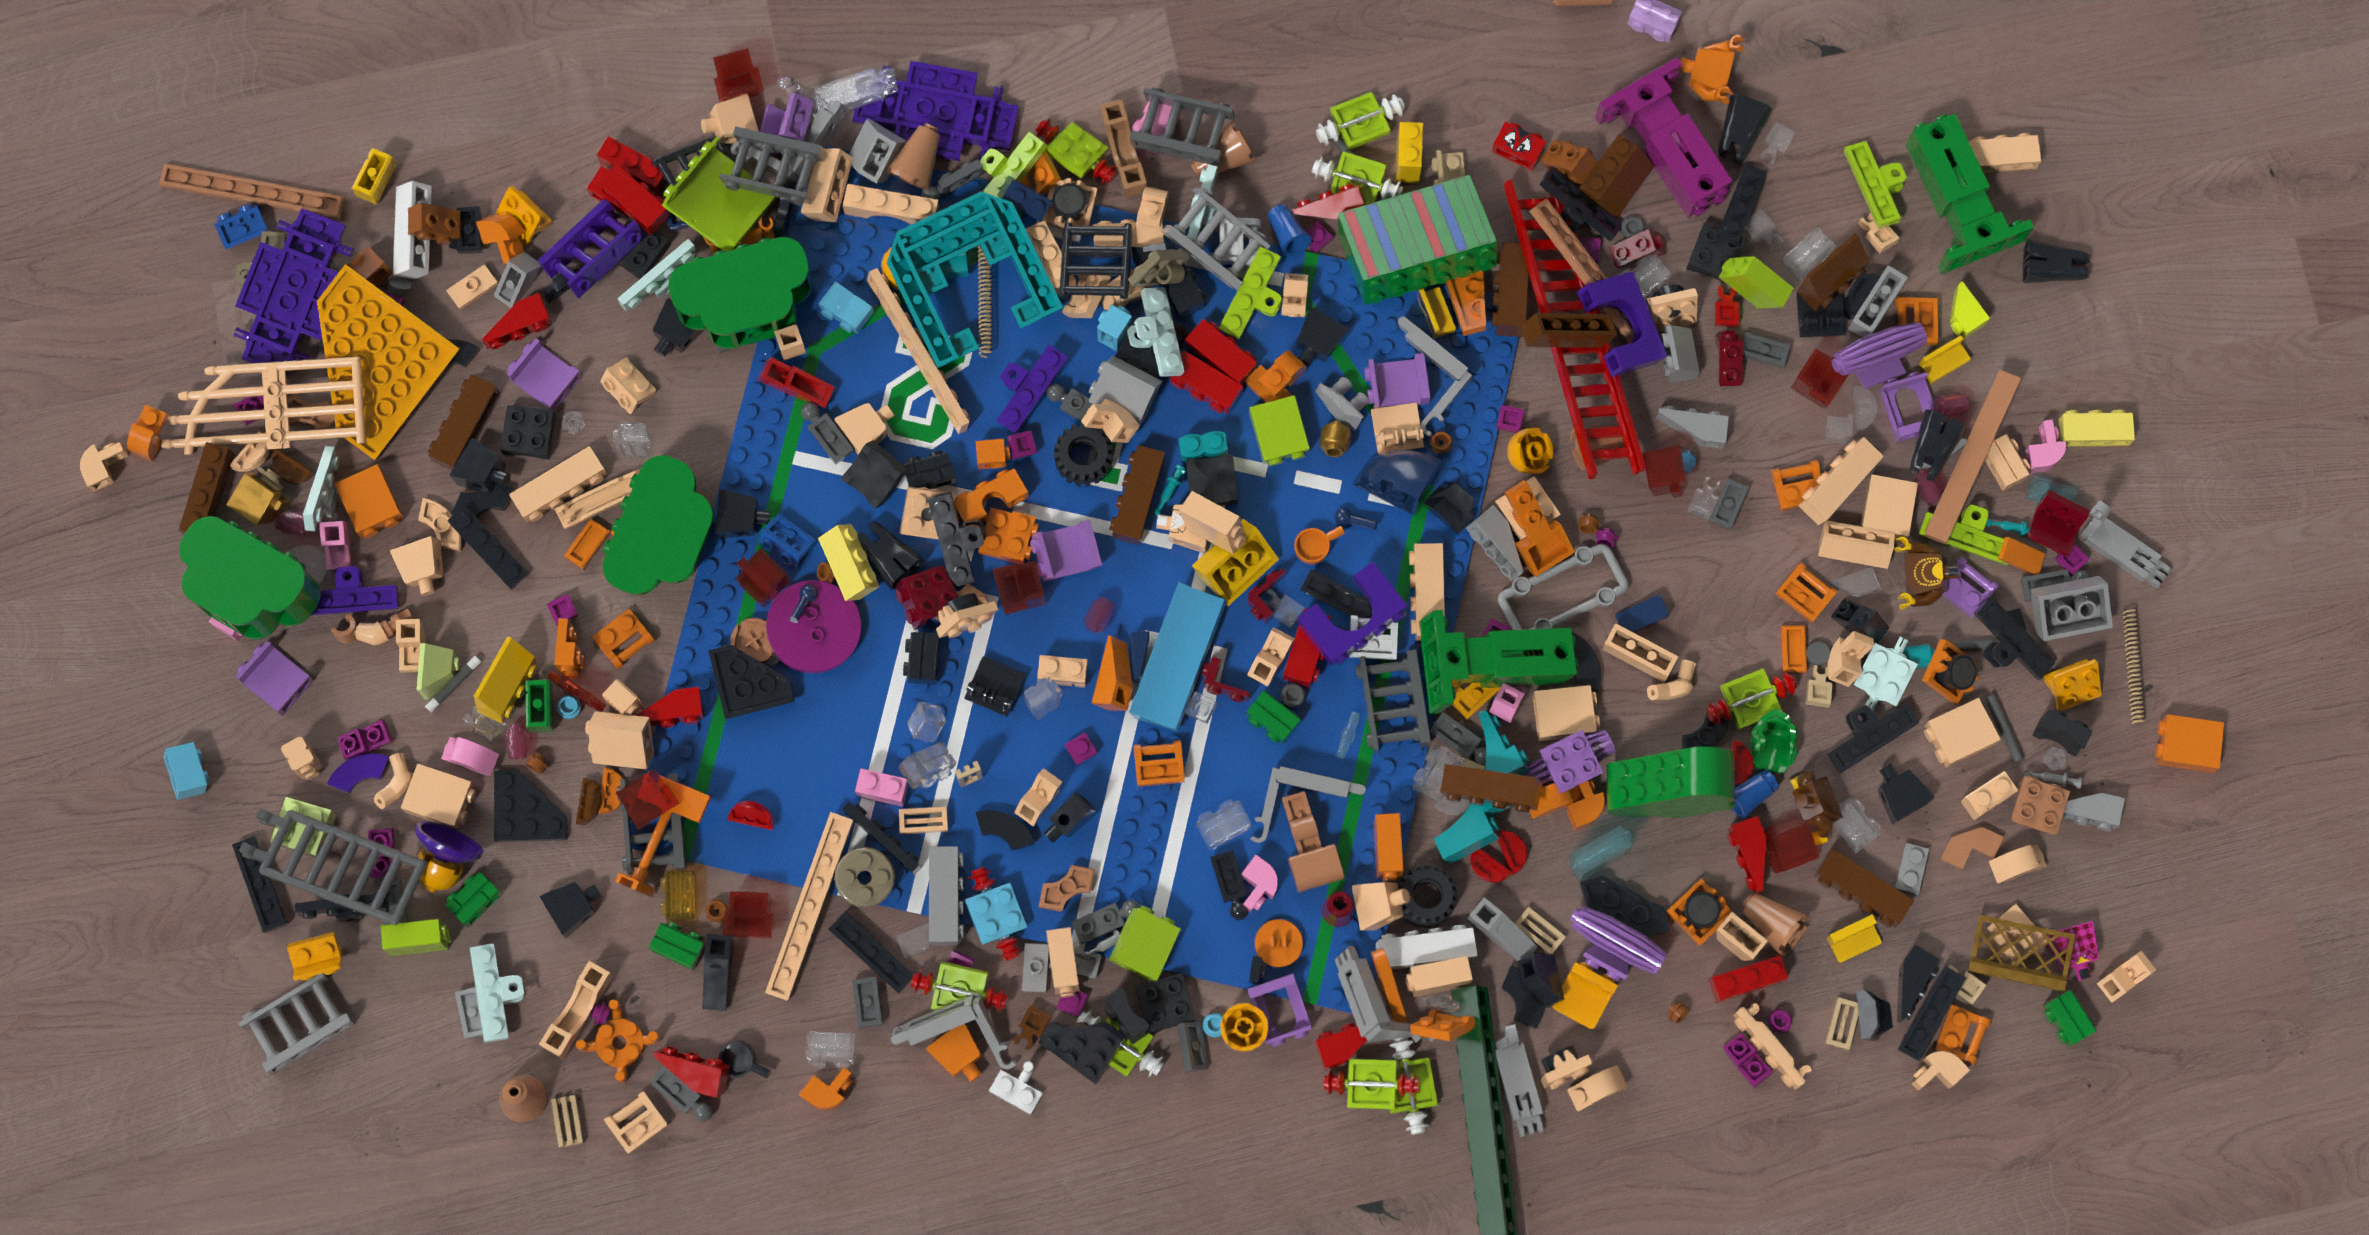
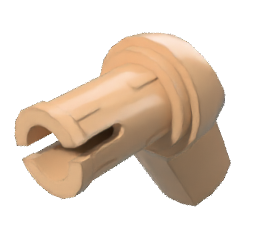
M1682 660L1677 679L1668 683L1649 686L1647 688L1648 698L1650 700H1672L1690 694L1693 690L1691 681L1697 664L1689 660Z
M403 753L394 754L389 758L394 776L391 782L376 793L374 797V802L380 809L396 802L408 790L413 773L408 771Z

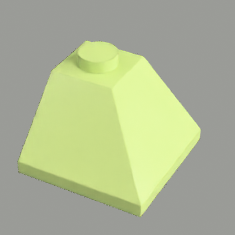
M426 643L420 644L417 691L424 699L430 700L455 676V671H459L460 657H457L453 649Z

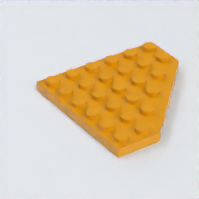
M345 264L317 300L325 359L361 357L366 443L357 444L356 437L343 438L373 460H376L459 351V348ZM352 366L327 368L329 382L353 380ZM353 390L330 391L332 405L354 404ZM355 413L334 415L336 429L356 427Z

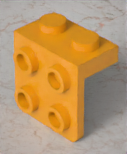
M1575 962L1562 985L1565 1000L1553 1005L1552 1008L1586 1028L1594 1029L1618 985L1614 983L1615 980L1604 973L1600 976L1593 972L1594 968L1584 962L1580 964Z

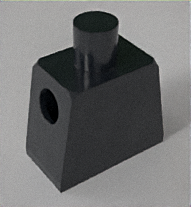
M669 297L665 301L653 327L654 336L659 339L653 350L662 357H666L671 348L680 353L684 352L704 331L686 327L680 321L672 299Z
M1311 307L1297 339V347L1303 350L1298 359L1307 367H1310L1315 358L1325 362L1347 338L1349 328Z
M471 438L449 474L456 485L487 493L493 490L496 483L506 486L511 478L510 473L504 471L506 464L501 457L473 438Z
M719 489L715 526L717 538L753 536L756 533V524L767 525L770 522L771 511L758 510L757 498Z
M1889 764L1880 770L1886 783L1877 790L1892 825L1929 804L1934 799V796L1909 769L1898 775L1893 765Z
M1075 792L1050 816L1049 819L1053 824L1044 834L1052 843L1062 835L1069 838L1098 812L1083 795ZM1069 816L1070 822L1065 826L1064 819Z
M573 882L539 897L562 936L567 938L595 914L590 903L600 898L601 894L595 884L582 891L580 886Z

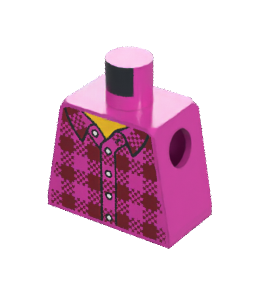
M2090 921L2059 930L2075 934L2069 970L2074 968L2078 981L2091 978L2092 975L2088 964L2097 961L2099 958L2093 922ZM2047 934V937L2051 939L2054 935ZM2058 937L2051 943L2060 954L2068 948L2069 939ZM2048 944V946H2049V948H2050V950H2051L2053 956L2055 957L2056 954L2054 953V951L2052 950V948H2051L2050 945ZM2066 953L2061 956L2064 962L2066 958ZM2057 958L2056 961L2060 969L2063 971L2064 966L2059 960V958Z

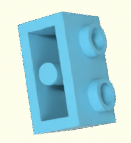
M1111 305L1108 310H1103L1098 319L1100 323L1097 327V337L1099 342L1117 352L1127 334V329L1132 326V316L1124 307Z
M194 742L166 748L163 758L176 799L180 800L205 794L206 787L209 784V776L206 770H202L200 763H203L200 749L196 750Z

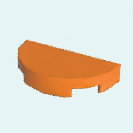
M604 767L599 815L609 814L617 810L622 804V800L618 801L617 787L621 786L620 779L622 777L615 770Z

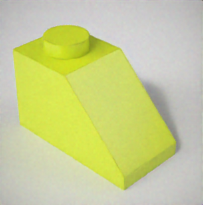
M1962 281L1954 292L1950 323L1953 332L1958 336L1962 335L1965 339L1985 326L1990 318Z

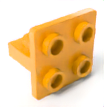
M514 186L508 187L495 215L509 214L518 220L525 232L519 235L523 247L529 246L534 234L550 227L553 221L522 190L518 191Z
M2085 659L2044 675V682L2054 694L2056 708L2059 711L2067 710L2102 695L2099 667L2096 659L2090 661Z
M335 932L287 944V951L293 966L292 976L294 981L299 979L306 981L312 979L315 975L323 973L329 975L341 969L343 948L338 945Z

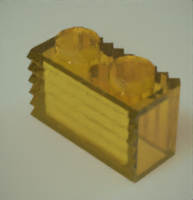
M694 870L665 871V878H661V892H665V901H661V915L665 916L668 922L696 921V873Z

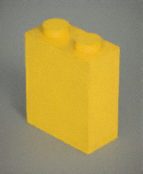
M1400 122L1395 184L1401 181L1400 184L1418 185L1422 166L1423 123Z

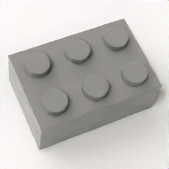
M2100 576L2031 589L2036 634L2043 641L2113 628L2108 583Z

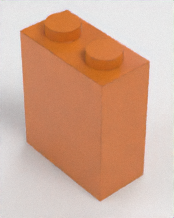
M378 464L335 483L350 520L360 538L373 537L379 530L385 527H395L400 523V520L404 519Z
M2167 714L2162 721H2159L2157 727V734L2160 735V744L2157 743L2155 748V757L2158 758L2157 765L2215 773L2220 769L2224 722Z
M1400 813L1377 814L1373 823L1377 879H1382L1383 883L1396 882L1397 878H1401L1403 873Z

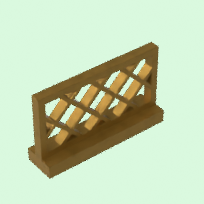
M1979 915L1968 972L2064 992L2075 934ZM1983 921L1993 923L1998 929V932L1988 939L1981 931ZM1998 924L2005 925L2006 927L2001 929ZM2010 927H2015L2022 934V937L2011 944L2003 932ZM2022 929L2029 930L2030 932L2025 934ZM2034 932H2039L2044 936L2046 942L2035 949L2027 937ZM2001 934L2008 946L1996 953L1989 941ZM2046 934L2054 935V937L2049 939ZM1981 935L1984 941L1979 944V939ZM2058 937L2068 938V948L2059 954L2051 942ZM2025 939L2032 951L2020 958L2013 946ZM1985 943L1994 954L1987 960L1976 958L1977 949ZM2049 944L2056 956L2044 963L2037 951ZM2009 948L2018 959L2011 965L2004 964L1998 956ZM2033 953L2042 964L2035 970L2028 969L2022 961ZM2066 953V958L2064 962L2061 956ZM1996 957L1999 963L1993 962L1991 960ZM2059 958L2064 966L2062 976L2052 974L2046 965ZM2020 962L2021 965L2023 966V968H2022V967H2017V966H2014V965H2016V964H2018V963ZM2044 967L2045 970L2047 971V973H2046V972H2041V971H2038V970H2040V969H2042V968Z

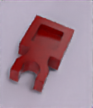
M1718 286L1717 296L1720 302H1715L1714 326L1738 327L1739 302H1733L1736 291L1730 288V295H1725L1722 292L1723 286Z

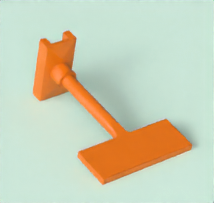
M648 771L637 797L662 807L663 811L638 868L635 867L632 876L618 873L615 882L653 897L656 888L645 882L649 873L647 870L672 813L700 823L711 796Z

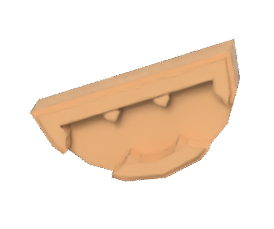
M267 442L247 444L230 464V467L239 472H247L258 468L269 455Z

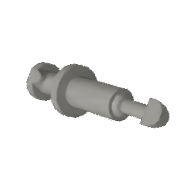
M2027 771L2024 775L2026 777L2041 778L2043 782L2061 784L2063 788L2068 784L2077 786V789H2080L2082 777H2079V779L2069 778L2066 772H2064V775L2047 772L2037 774Z
M1113 931L1114 935L1098 943L1097 947L1091 951H1086L1083 957L1089 959L1092 954L1098 951L1103 952L1116 945L1121 932Z

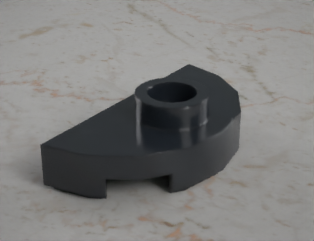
M574 269L572 271L577 274L580 271V269ZM561 273L556 275L551 285L544 292L545 300L551 303L570 289L567 284L569 279Z

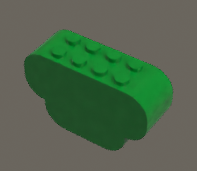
M779 237L774 239L764 238L753 245L743 244L735 250L728 252L725 250L718 251L713 256L706 258L696 257L691 262L680 265L672 272L668 288L677 315L686 327L693 330H706L710 341L719 348L736 349L775 338L774 331L795 325L798 316L796 304L804 301L809 296L813 286V279L803 247L794 239Z
M658 455L648 459L642 465L638 475L634 473L629 485L632 488L630 496L625 495L620 509L624 510L621 518L616 517L611 529L615 532L612 540L607 539L603 548V553L606 554L603 561V573L606 580L613 587L631 595L648 594L657 587L660 581L667 584H679L690 578L697 566L714 523L713 509L705 497L696 493V478L689 466L670 456Z
M212 516L200 518L188 528L182 537L179 545V554L182 561L188 566L182 577L183 593L207 616L212 617L248 639L259 640L271 635L279 624L290 627L297 626L305 622L312 615L320 601V586L305 570L306 566L300 563L297 557L287 551L285 554L282 553L276 545L269 541L264 543L258 535L251 531L246 533L240 525L231 520L227 523Z
M1693 747L1611 762L1606 765L1608 814L1622 817L1657 816L1680 818L1735 808L1733 751L1716 747Z

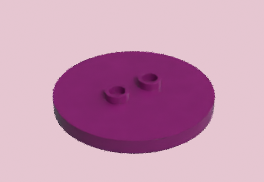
M803 581L786 588L776 597L767 615L766 633L772 651L784 664L800 672L823 673L839 667L853 654L860 639L861 619L853 600L845 601L839 587L823 581ZM806 584L815 586L818 591L817 599L812 603H808L798 623H793L789 618L800 600L799 591L801 587Z

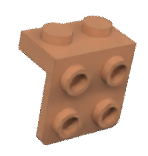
M2024 776L2017 786L2019 794L2011 820L2014 823L2050 835L2057 834L2070 791L2057 784L2041 782L2039 778L2033 776Z

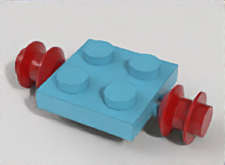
M985 867L972 871L973 876L969 879H973L976 882V885L973 887L974 890L983 891L979 895L966 899L965 903L981 945L1000 938L1003 941L997 944L996 949H1002L1003 954L999 958L1005 957V960L1008 961L1019 957L1018 952L1022 950L1015 946L1018 939L1014 937L1008 938L1010 937L1009 934L1025 929L1027 926L1011 884L1007 883L994 889L988 888L996 880L989 878L988 874L992 871L991 869L986 870Z

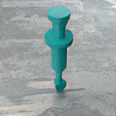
M1178 464L1175 466L1177 469L1173 477H1167L1169 482L1160 497L1161 503L1155 510L1157 517L1158 514H1162L1161 510L1164 504L1169 502L1176 487L1181 486L1178 480L1182 474H1185L1187 469Z
M1987 519L1985 525L1988 527L1990 525L2000 526L2003 530L2019 533L2021 537L2025 533L2028 534L2030 528L2027 527L2025 521L2019 524L2005 520L1997 522Z

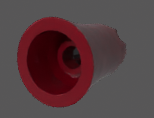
M1339 891L1331 894L1322 905V916L1331 926H1346L1354 918L1355 906L1352 898L1345 892ZM1342 904V910H1337L1335 905Z

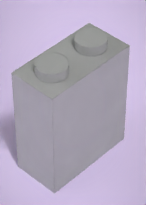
M1112 356L1109 360H1104L1098 369L1100 376L1098 381L1095 380L1090 387L1089 393H1091V397L1088 402L1102 404L1105 399L1114 401L1129 411L1140 425L1145 420L1162 381Z

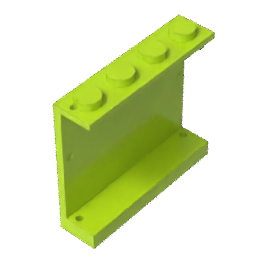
M717 136L712 143L709 141L705 143L700 150L702 153L700 157L696 155L688 164L689 170L687 172L684 169L675 180L678 183L675 186L671 184L664 192L666 198L662 206L721 250L728 252L735 250L777 197L743 189L733 191L725 187L719 178L720 173L731 175L735 162L715 148L720 139ZM742 169L740 178L752 180L753 176Z

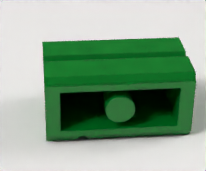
M550 680L525 681L527 692L526 728L531 733L552 732V683Z
M1265 690L1246 712V716L1249 717L1247 721L1256 729L1259 727L1263 728L1267 732V738L1275 744L1278 741L1284 744L1301 723V719Z
M481 872L477 875L475 873L471 874L464 881L465 886L459 892L456 890L447 898L448 903L445 905L467 928L502 895Z
M670 921L667 925L660 923L648 949L694 971L706 948V944L702 942L703 937L691 931L687 935L680 931L682 927Z
M2072 990L2067 991L2043 1006L2045 1009L2043 1014L2050 1024L2054 1023L2058 1030L2056 1035L2063 1045L2067 1044L2068 1047H2071L2097 1031Z

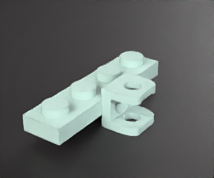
M1208 164L1207 169L1203 168L1199 182H1203L1201 189L1204 187L1212 192L1218 167ZM1197 195L1193 197L1191 207L1199 198ZM1207 203L1188 226L1190 229L1186 237L1191 241L1200 234L1202 224L1207 225L1215 214V210Z
M687 239L617 298L620 306L627 312L629 309L638 307L642 302V298L648 293H655L659 299H663L669 294L668 283L672 272L680 265L691 262L695 257L694 254L697 253L691 241Z
M1165 287L1143 288L1141 297L1146 317L1137 318L1134 322L1135 325L1127 329L1130 345L1136 348H1150L1153 345L1159 375L1181 376L1184 373V368ZM1134 333H1137V337L1141 340L1136 339Z
M325 446L303 512L305 530L315 531L317 522L322 520L323 509H326L327 517L333 518L337 496L336 489L331 488L334 482V470L337 471L339 468V457H336L335 447Z
M494 944L470 947L484 1043L508 1039V1031L503 1005L523 1000L522 978L517 975L499 977ZM516 987L517 991L511 992L509 988Z

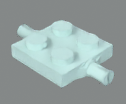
M1899 636L1894 649L1885 648L1875 643L1862 667V674L1854 683L1855 686L1865 690L1870 695L1866 706H1870L1872 711L1878 700L1887 701L1897 706L1918 666V663L1908 659L1903 654L1909 642L1903 637Z

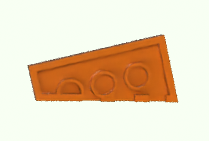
M1483 271L1472 273L1464 278L1458 277L1448 280L1445 284L1463 336L1486 331Z

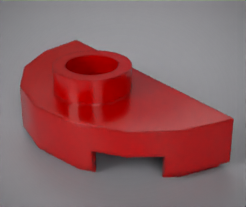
M1732 740L1731 751H1733L1736 787L1748 779L1754 764L1753 756L1744 744Z
M754 801L737 803L731 808L727 818L728 821L773 830L775 826L774 817L770 810Z
M1506 830L1496 831L1499 836L1497 840L1509 870L1512 872V876L1521 871L1526 863V845L1520 836Z
M1482 848L1470 854V864L1478 878L1486 882L1498 883L1505 881L1512 875L1508 868Z

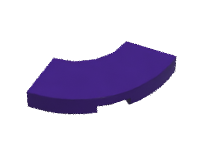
M363 754L353 757L341 764L333 772L327 785L351 793L353 788L363 780H381L390 757L381 754Z

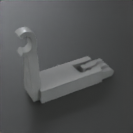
M839 100L833 101L827 111L820 108L807 128L804 142L822 145L823 148L826 147L846 115V110ZM738 141L731 147L733 155L738 154L740 147ZM752 146L748 150L749 155L746 156V161L749 164L754 160L758 162L761 154L760 150ZM769 156L766 167L777 174L781 161ZM795 156L791 159L786 180L798 182L804 164L803 157Z
M1400 317L1398 324L1407 333L1405 335L1406 341L1420 353H1424L1426 358L1455 380L1421 423L1423 434L1431 437V432L1426 430V425L1433 418H1437L1439 422H1444L1442 414L1473 378L1469 373L1468 367L1406 317Z
M2098 501L2090 512L2093 516L2081 533V536L2086 539L2084 543L2141 582L2145 580L2153 587L2159 589L2161 583L2155 577L2164 581L2166 575L2160 570L2169 574L2172 569L2159 560L2161 558L2159 553L2107 519L2112 510L2104 502Z
M1280 766V769L1273 768L1262 817L1254 818L1257 822L1264 824L1263 835L1260 838L1253 836L1250 839L1253 842L1261 843L1267 838L1279 783L1347 798L1348 792L1363 795L1366 788L1360 784Z
M1348 946L1345 951L1335 958V962L1339 970V979L1361 1037H1366L1368 1042L1412 1037L1416 1043L1422 1036L1411 1034L1410 1023L1390 1022L1367 960L1359 959L1356 949L1353 946ZM1428 1037V1040L1432 1042L1434 1038Z
M971 995L908 1021L906 1024L896 1027L891 1037L893 1044H899L908 1040L912 1046L967 1022L976 1020L999 1066L1003 1069H1011L1017 1062L1014 1059L1009 1062L1003 1059L1000 1051L1006 1050L1008 1042H1000L981 996L974 998Z
M1515 1024L1506 1026V1029H1504L1505 1037L1495 1043L1497 1066L1512 1122H1516L1521 1138L1525 1137L1524 1126H1527L1529 1135L1534 1134L1532 1124H1536L1539 1133L1544 1132L1540 1118L1543 1111L1524 1043L1520 1044Z

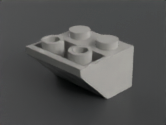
M867 118L849 153L853 157L851 165L858 173L875 183L886 182L890 175L886 170L903 148L906 141Z
M1673 325L1666 326L1664 333L1661 334V341L1667 354L1665 363H1663L1664 376H1668L1669 383L1697 379L1700 372L1691 328Z

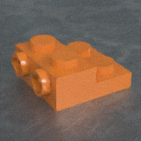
M991 508L985 526L986 539L984 544L979 547L978 553L1024 565L1025 560H1030L1032 554L1031 538L1039 529L1036 517L1015 511L1010 513Z
M558 618L554 665L560 674L564 675V678L577 679L580 676V669H584L585 655H582V651L577 646L578 633L574 631V626L571 625L568 619Z

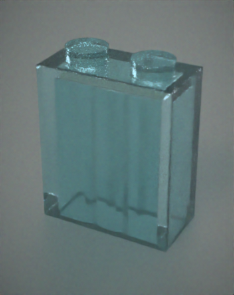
M1620 825L1573 852L1567 863L1580 882L1627 855L1633 847L1631 843L1633 838L1627 829L1623 830Z

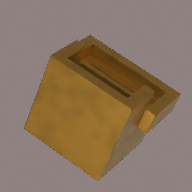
M249 472L244 473L227 506L255 525L273 522L279 510L288 509L292 501L282 495L280 490H275L256 477L255 473Z

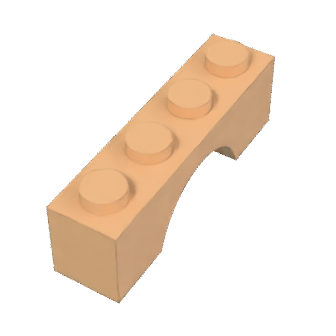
M847 184L843 202L846 215L863 218L888 216L903 220L910 225L940 210L939 202L935 199Z
M589 961L576 982L575 990L560 1016L551 1023L539 1045L564 1060L593 1012L595 1005L599 1002L612 980L613 975Z

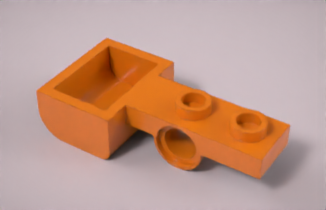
M1523 480L1504 492L1513 509L1512 515L1526 535L1524 539L1515 543L1516 548L1525 566L1534 576L1537 577L1575 552L1561 523L1555 519L1547 523L1526 481Z

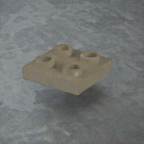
M1154 250L1148 255V259L1143 264L1134 269V273L1128 278V281L1132 287L1180 283L1185 275L1182 264L1189 258L1186 250Z

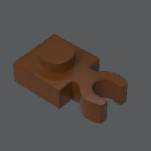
M1030 1005L1019 1024V1028L1023 1029L1024 1032L1016 1036L1014 1044L1018 1045L1021 1039H1026L1028 1045L1025 1050L1029 1051L1033 1046V1036L1041 1038L1051 1016Z

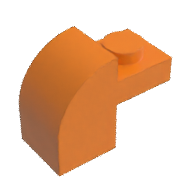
M502 213L491 215L476 222L483 244L497 242L504 264L524 252L519 235L525 232L521 224L513 216Z
M1288 350L1274 361V364L1258 379V383L1275 398L1287 385L1291 387L1306 372L1307 366Z
M145 404L137 423H133L127 440L128 450L134 455L153 462L161 447L162 440L159 435L169 415Z
M1591 779L1577 785L1582 800L1570 804L1566 808L1574 832L1593 824L1599 818L1604 808L1603 792L1596 795L1593 794L1595 787Z
M1555 783L1541 788L1538 809H1530L1532 819L1548 816L1582 800L1579 789L1575 786L1560 794Z
M843 1067L830 1086H827L813 1075L799 1096L819 1110H834L845 1103L846 1100L839 1094L841 1091L845 1093L853 1083L851 1080L853 1075Z

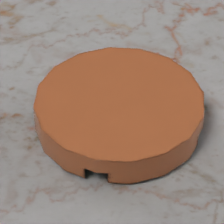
M748 618L734 628L731 635V645L762 663L768 661L775 654L767 638V621L760 618Z

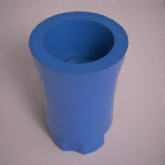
M1280 204L1268 212L1267 217L1279 241L1283 255L1287 257L1296 256L1309 247L1311 237L1301 227L1288 207Z
M1764 770L1735 787V808L1732 811L1739 818L1745 819L1757 806L1779 789V784L1773 774Z

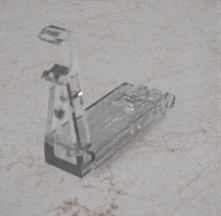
M874 67L814 87L813 89L799 83L792 77H784L777 81L778 89L786 88L787 96L796 92L814 101L811 112L814 116H816L820 108L827 111L835 100H839L845 110L848 111L885 99V95L898 91V86L895 84L897 80L893 76L895 75L894 68L879 71Z

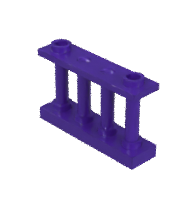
M603 199L537 261L550 278L561 273L569 279L567 284L579 299L631 251L645 235L634 220L627 227L617 221L618 216L610 203ZM608 226L619 233L611 242H608L599 235ZM592 241L602 248L594 258L583 251ZM575 257L586 264L577 274L566 266Z

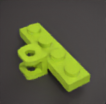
M1028 132L1008 159L997 150L989 149L980 160L983 169L993 176V179L983 192L998 197L997 194L1008 175L1021 182L1048 146L1035 135ZM994 157V162L988 164V160Z
M1867 141L1846 146L1844 154L1877 228L1880 229L1899 223L1901 217L1891 195L1900 192L1903 188L1902 183L1906 181L1907 176L1900 163H1891L1881 166L1879 169Z
M1261 246L1259 247L1242 281L1243 283L1239 287L1219 326L1220 331L1240 340L1254 310L1270 317L1277 315L1283 301L1281 296L1267 288V285L1281 256ZM1268 301H1274V305H1266Z
M1973 504L1969 505L1963 511L1959 523H1956L1947 545L2008 566L2009 564L1998 560L2004 539L1983 532L1988 519V510ZM1925 513L1918 535L1926 537L1925 531L1933 516L1932 513ZM1972 514H1975L1978 519L1974 520Z

